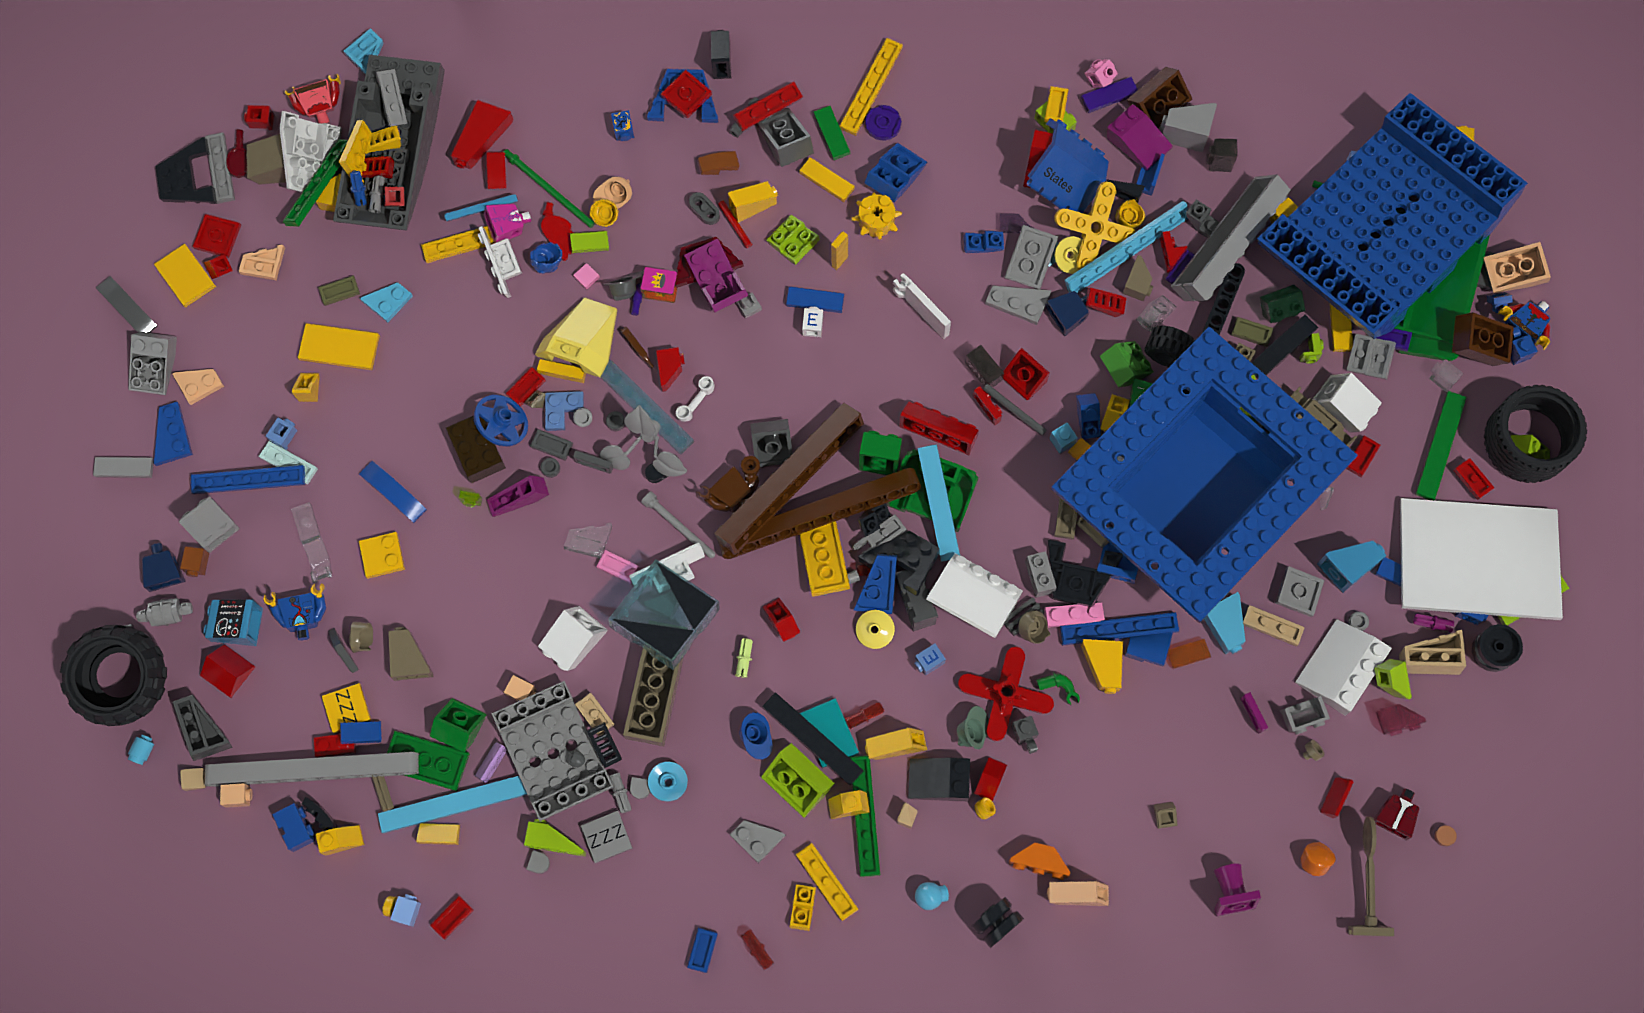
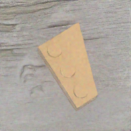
M1462 630L1449 635H1441L1429 641L1425 640L1405 646L1399 654V660L1406 662L1407 673L1460 675L1466 667Z

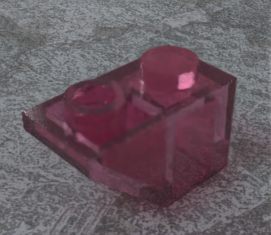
M1401 704L1382 708L1376 712L1383 735L1390 734L1391 737L1402 734L1404 729L1409 728L1410 731L1420 729L1421 725L1426 722L1425 717Z

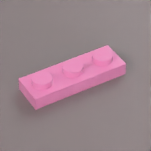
M1095 603L1093 607L1078 604L1044 608L1048 628L1105 620L1102 603Z

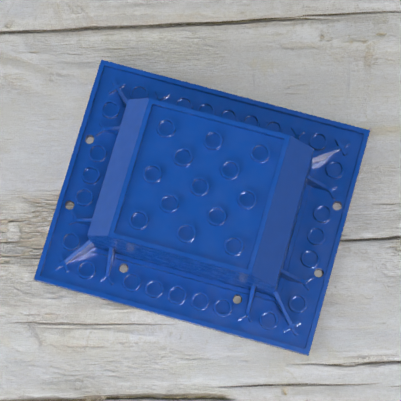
M1208 327L1051 487V490L1200 623L1358 455L1211 327ZM1255 375L1257 380H1253L1251 376ZM1183 390H1188L1189 394L1183 393ZM1240 407H1242L1245 411H1247L1253 418H1255L1261 425H1263L1270 433H1269V434L1266 433V432H1265L1260 426H1258L1252 419H1250L1245 413H1243V412L1240 410ZM1296 414H1300L1302 419H1298ZM1117 457H1123L1124 461H1118ZM1287 481L1293 482V486L1288 485ZM1112 524L1113 529H1108L1106 525ZM1221 550H1227L1228 554H1222ZM1156 564L1158 569H1152L1151 565Z

